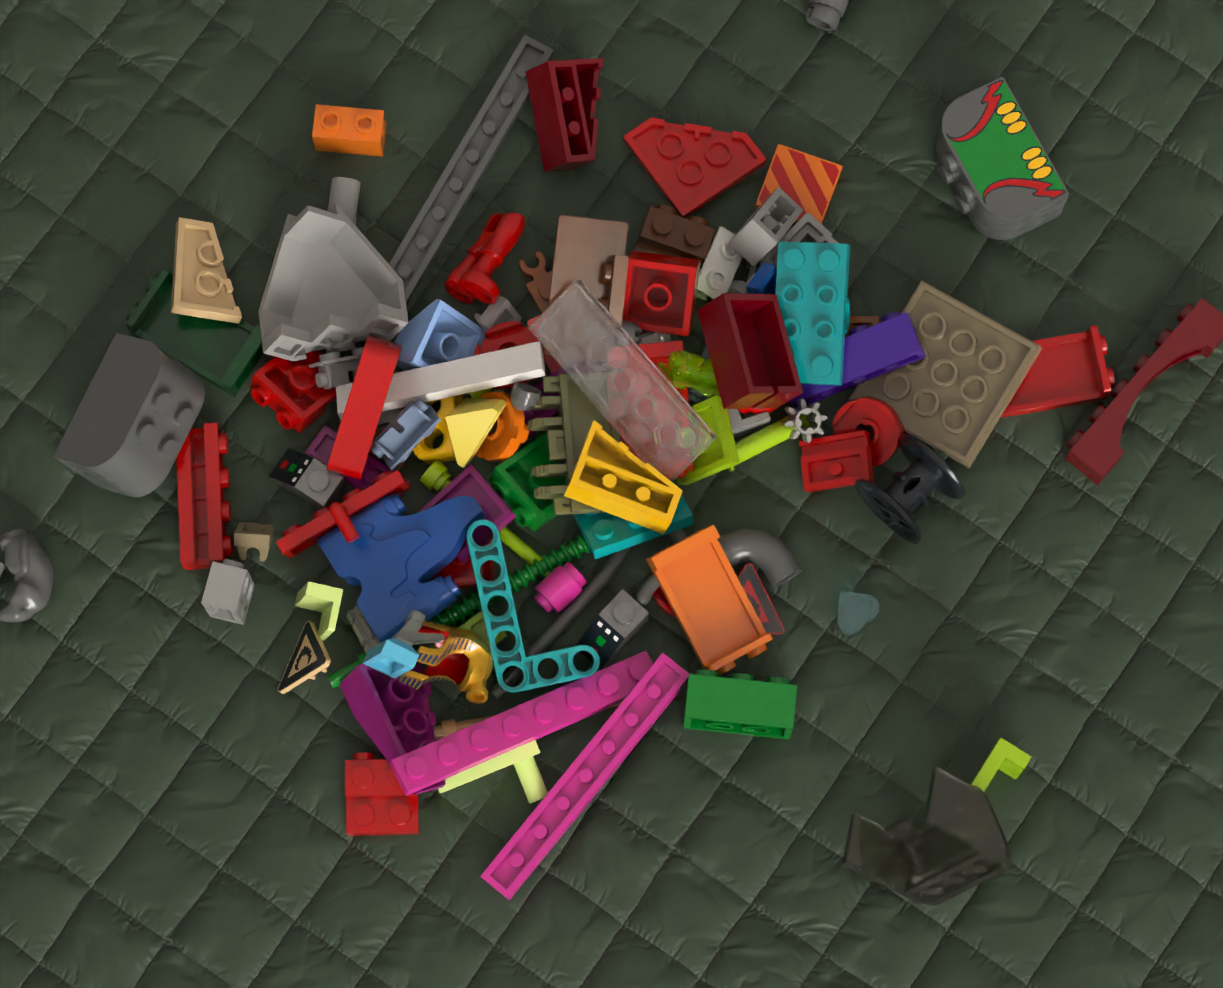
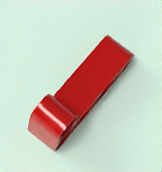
M368 335L326 470L358 480L361 479L402 345Z

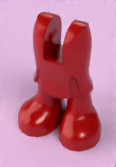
M513 212L507 214L494 213L490 217L477 242L466 251L467 256L452 270L444 283L445 290L451 297L467 305L473 304L476 298L486 304L493 305L496 303L500 295V289L491 276L494 269L501 266L506 255L521 237L525 228V218L523 215Z

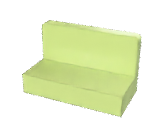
M308 581L298 591L295 607L322 612L318 633L321 640L324 641L335 631L343 589Z

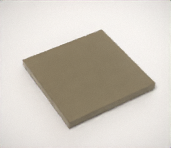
M921 280L901 314L907 312L912 318L917 330L916 334L923 345L927 357L857 385L849 399L852 401L864 396H873L887 402L898 414L904 426V432L963 466L970 468L1042 348L1040 345Z

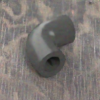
M741 528L722 534L718 538L732 568L743 563H753L764 572L772 587L789 581L802 571L796 557L782 540L763 530Z

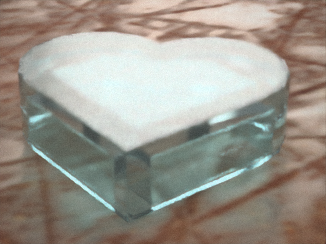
M840 592L837 613V626L840 631L847 635H855L861 631L864 623L873 621L880 609L877 599L869 594Z

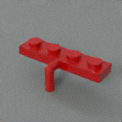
M391 470L383 472L373 480L375 484L363 491L361 488L355 489L343 497L344 502H333L330 506L314 513L312 516L313 520L303 526L296 524L286 529L282 533L283 538L276 541L281 553L291 559L318 543L317 539L336 526L339 527L347 543L355 541L359 538V534L350 518L366 506L379 501L380 498L387 494H390V496L394 493L400 495L411 487L405 476L398 470L395 472Z

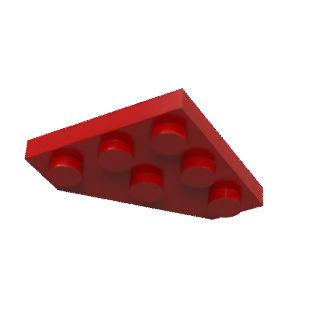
M649 118L623 136V142L676 210L677 214L683 218H687L760 169L767 161L752 139L744 132L733 131V133L712 130V127L688 123L679 125L667 123L663 119Z

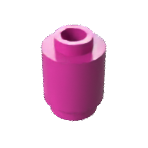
M567 562L563 567L557 566L534 588L538 593L534 599L547 613L554 610L559 614L583 592L582 587L587 581L571 563Z

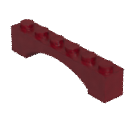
M1201 298L1195 306L1189 303L1176 318L1181 323L1173 332L1167 328L1154 343L1159 347L1151 357L1146 353L1133 367V370L1136 372L1135 376L1129 382L1123 379L1110 394L1115 399L1106 408L1101 404L1091 415L1089 421L1093 424L1085 433L1079 429L1066 446L1070 448V451L1065 459L1097 486L1118 463L1125 452L1120 448L1123 425L1133 402L1140 393L1161 373L1179 362L1198 355H1203L1207 359L1223 341V314L1205 299Z

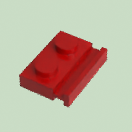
M862 430L811 439L810 443H806L803 440L799 441V446L802 448V456L800 457L804 491L815 492L853 486L858 479H867L874 482L871 447H869L868 442L869 432Z

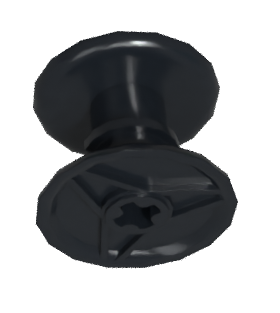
M902 434L899 445L910 465L902 473L896 472L892 476L893 482L885 490L867 479H858L855 487L866 505L883 523L901 538L910 543L918 544L921 539V532L910 514L920 504L924 507L928 503L927 497L935 489L949 498L958 500L963 499L966 493L955 473L936 453L918 439Z

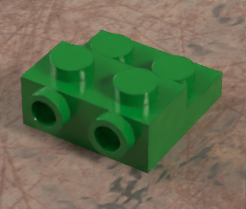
M546 433L496 466L488 479L491 483L490 485L499 496L506 500L513 508V512L517 516L514 518L521 527L528 526L533 532L557 516L554 515L553 499H536L534 497V489L541 486L565 485L564 477L534 478L532 476V468L536 466L558 464L555 461H549Z

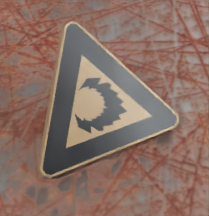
M311 621L305 623L278 686V692L281 694H285L307 679H316V674L320 671L327 672V667L330 665L331 659L314 623Z

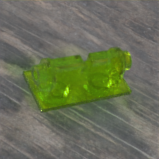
M678 350L671 353L669 365L659 362L658 366L668 376L666 380L671 385L679 389H685L686 386L694 388L697 392L709 398L714 395L720 396L709 358H706L703 366L699 369L704 361L702 356Z

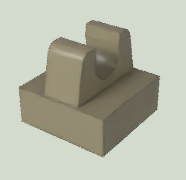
M239 522L234 532V546H237L239 558L246 560L248 549L253 547L258 549L260 561L267 559L271 543L274 539V524Z

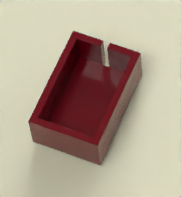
M723 293L697 310L723 409H748L751 406L753 409L778 408L803 393L776 294Z

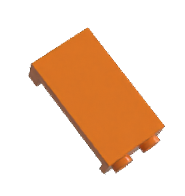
M713 524L646 558L703 669L716 671L718 675H721L736 667L737 665L734 660L747 654L750 659L766 651L768 648L765 643L773 640L770 633L765 631L718 541L720 535Z

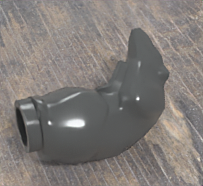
M16 529L0 536V547L4 551L5 565L14 576V581L17 584L16 589L8 599L10 603L0 611V621L20 622L31 619L36 612L46 607L53 585V568L44 546L36 539L34 534L27 533L25 529Z

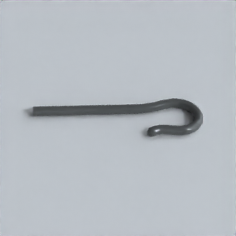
M682 529L669 533L673 543L686 538V534ZM631 547L611 554L597 576L525 651V656L543 653L611 581ZM654 574L643 583L638 591L636 601L641 606L647 605L653 593L660 587ZM511 666L502 675L503 681L506 685L512 686L523 673L519 667ZM498 682L488 690L497 700L506 692Z

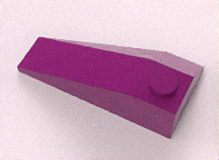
M416 662L411 671L423 674L422 664ZM360 664L339 685L353 716L387 761L390 763L392 759L434 742L433 726L436 724L435 713L430 710L428 697L432 694L430 682L423 684L416 690L407 684L399 682L400 676L394 679L365 664ZM445 779L412 794L417 795L443 788L446 785Z

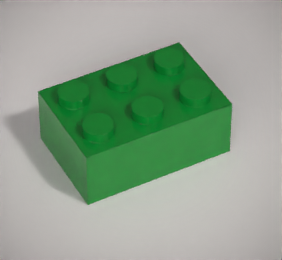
M697 670L696 674H689L683 728L790 739L794 726L797 685H792L789 679L781 677H769L768 682L754 681V676L749 674L735 673L732 674V678L718 677V672Z

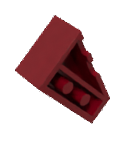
M604 58L547 61L525 71L544 172L573 170L595 160L599 120L595 118L596 100L600 99L601 88H598L599 70L603 68Z

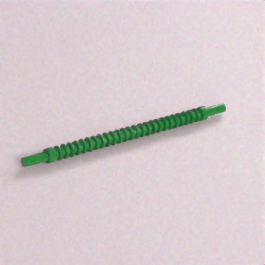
M577 535V541L573 542L570 539L568 540L569 545L564 546L560 544V550L555 551L551 549V555L546 556L542 554V560L533 559L531 566L526 563L524 564L525 569L520 571L516 568V574L514 575L508 573L511 591L518 593L520 586L527 588L528 582L536 583V578L539 576L544 579L546 572L549 571L551 573L559 565L563 567L564 562L572 563L573 557L580 559L581 553L589 554L590 551L585 538ZM471 593V598L468 600L463 597L461 604L458 605L454 602L452 609L446 607L443 614L439 613L429 622L446 626L452 624L453 627H456L458 620L465 622L467 615L473 617L476 610L482 611L479 595ZM496 595L491 597L487 604L488 607L491 608L492 602L495 600L500 603L502 596ZM365 651L357 656L358 660L327 676L333 689L340 686L339 684L358 665L363 664L366 657Z

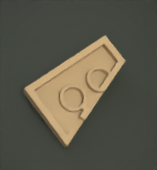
M178 218L175 232L171 313L239 324L242 315L232 295L234 289L231 280L227 278L223 266L224 257L213 223Z

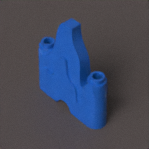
M397 493L391 496L387 494L380 498L379 501L366 506L350 518L359 534V538L355 541L347 543L338 526L317 539L319 546L336 573L341 578H344L349 585L362 586L361 594L357 599V606L381 643L391 639L400 630L412 610L423 613L426 616L425 620L429 622L457 600L456 596L461 593V590L450 575L445 578L440 576L430 582L428 581L451 563L459 554L466 539L468 528L473 522L482 520L487 516L474 497L458 496L445 500L424 511L404 516L403 513L408 508Z

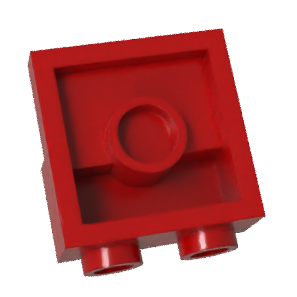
M319 350L306 353L307 359L298 361L274 357L254 373L249 387L251 395L258 405L262 407L268 405L276 412L277 421L283 428L287 430L293 428L299 434L321 417L325 408L337 398L336 387L326 390L324 387L317 386L315 376L319 373L318 367L309 368L310 364L320 362L319 355L323 354Z
M373 753L353 754V760H345L347 836L419 834V794L405 796L387 759L375 760Z

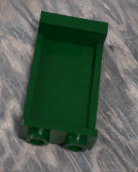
M164 268L160 275L155 274L150 279L145 290L147 294L140 304L135 303L129 310L126 317V326L130 334L136 338L153 342L191 371L235 397L264 354L260 325L257 324L254 327L243 319L237 324L171 313L173 276L170 271Z

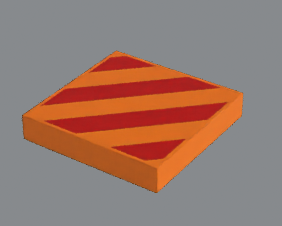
M778 144L755 204V209L779 187L803 209L795 223L808 212L822 224L843 166Z

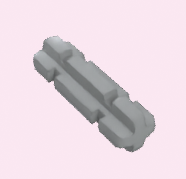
M357 605L354 609L348 610L347 619L353 625L352 628L367 654L368 650L381 642Z

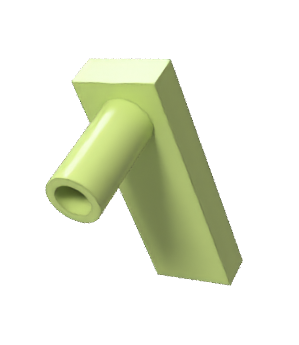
M536 740L445 779L446 785L438 789L439 793L441 794L514 764L529 804L543 799L548 794V791L534 759V755L540 753Z

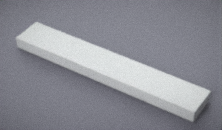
M540 341L394 373L382 412L406 407L411 400L415 402L418 398H421L424 402L546 376ZM353 383L336 387L337 411L340 420H342Z

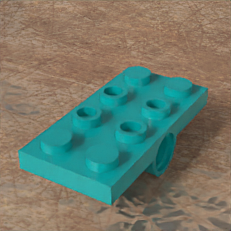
M778 241L775 294L777 295L801 384L842 386L845 333L848 332L850 323V302L847 298L850 259L849 244Z

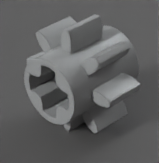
M798 399L797 408L785 407V411L789 415L787 421H783L781 425L788 426L792 430L789 435L790 439H796L802 434L803 441L810 443L812 439L811 434H824L820 426L821 421L826 420L827 416L820 415L817 412L820 405L818 402H813L807 408L805 400ZM801 414L808 415L806 418L810 423L808 427L801 426L802 421L799 419Z

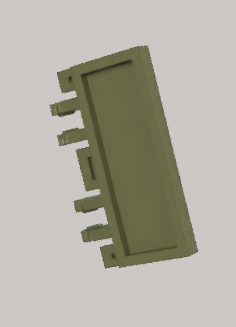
M613 372L559 374L556 377H543V393H559V396L539 397L538 403L531 410L558 409L559 417L531 419L528 421V429L533 432L547 431L549 461H565V464L536 466L532 468V476L534 478L564 477L565 485L538 487L534 489V497L536 499H553L554 515L606 513L565 497L564 494L593 420L602 426V430L617 442H620Z

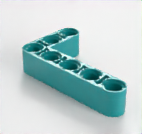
M478 520L473 522L468 528L466 538L498 684L505 691L520 692L593 675L599 667V656L592 647L587 645H575L525 656L499 531L491 521ZM486 526L491 529L493 539L489 545L479 546L473 541L472 533L476 527ZM492 560L499 565L500 575L496 580L486 581L481 577L480 567L485 561ZM496 595L504 597L508 603L507 611L501 616H493L487 608L490 598ZM501 631H510L515 637V645L509 651H501L495 645L496 635ZM579 651H588L592 656L591 667L585 671L577 670L573 665L574 655ZM545 658L553 659L558 666L555 676L549 679L542 678L538 673V665ZM509 666H517L523 673L522 681L516 686H508L503 681L502 674Z

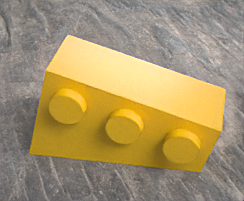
M593 420L564 496L664 534L672 522L683 490L648 462L646 464L629 451L628 446L621 441L617 442L602 430V426Z

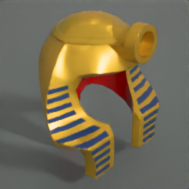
M425 620L424 625L418 632L443 634L445 641L434 643L437 649L420 646L416 651L419 654L417 662L426 664L428 667L423 674L411 670L402 674L399 682L418 690L423 684L428 682L452 681L459 691H467L466 698L470 702L477 704L486 702L488 699L486 681L493 669L490 646L474 631L453 628L438 623L434 624Z

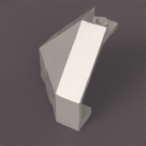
M337 204L329 211L307 205L298 216L287 215L258 310L264 354L289 361L307 359L306 353L326 349L327 353L355 349V343L367 340L368 335L390 341L409 323L403 280Z

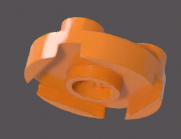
M490 391L482 394L479 398L503 399L507 404L497 419L496 432H493L496 428L495 422L475 456L487 461L501 463L516 452L520 443H524L527 440L529 429L528 425L524 423V412L516 410L512 405L511 394Z

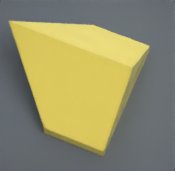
M464 398L445 416L456 461L459 466L464 468L474 458L505 408L506 401L503 399Z

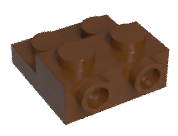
M660 204L656 208L650 206L645 215L634 251L701 260V270L715 229L708 227L709 223L704 218L691 216L688 220L677 216L676 210L668 205Z

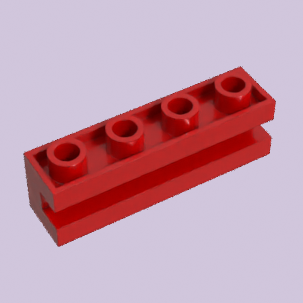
M203 423L204 428L191 429L176 458L180 563L185 570L211 568L212 561L223 563L224 559L233 556L231 535L226 536L225 522H231L230 501H224V488H230L229 468L223 467L222 455L228 454L227 433H222L218 423Z

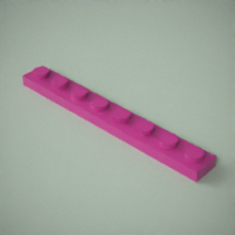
M647 651L641 652L599 670L593 675L578 679L392 759L390 766L405 796H408L622 703L650 669L653 662Z
M662 653L480 877L510 901L688 682L689 673Z

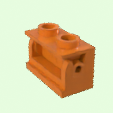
M316 104L312 131L315 151L383 157L387 130L384 110Z

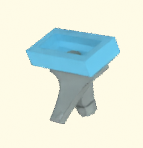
M412 610L407 617L408 621L391 639H387L368 650L363 664L395 679L414 668L419 654L413 649V644L442 643L445 641L444 635L418 632L424 625L426 616L419 611Z

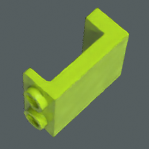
M1000 738L948 821L954 824L952 829L968 840H971L972 837L980 839L990 824L975 815L973 809L999 769L1016 780L1032 757L1003 738Z

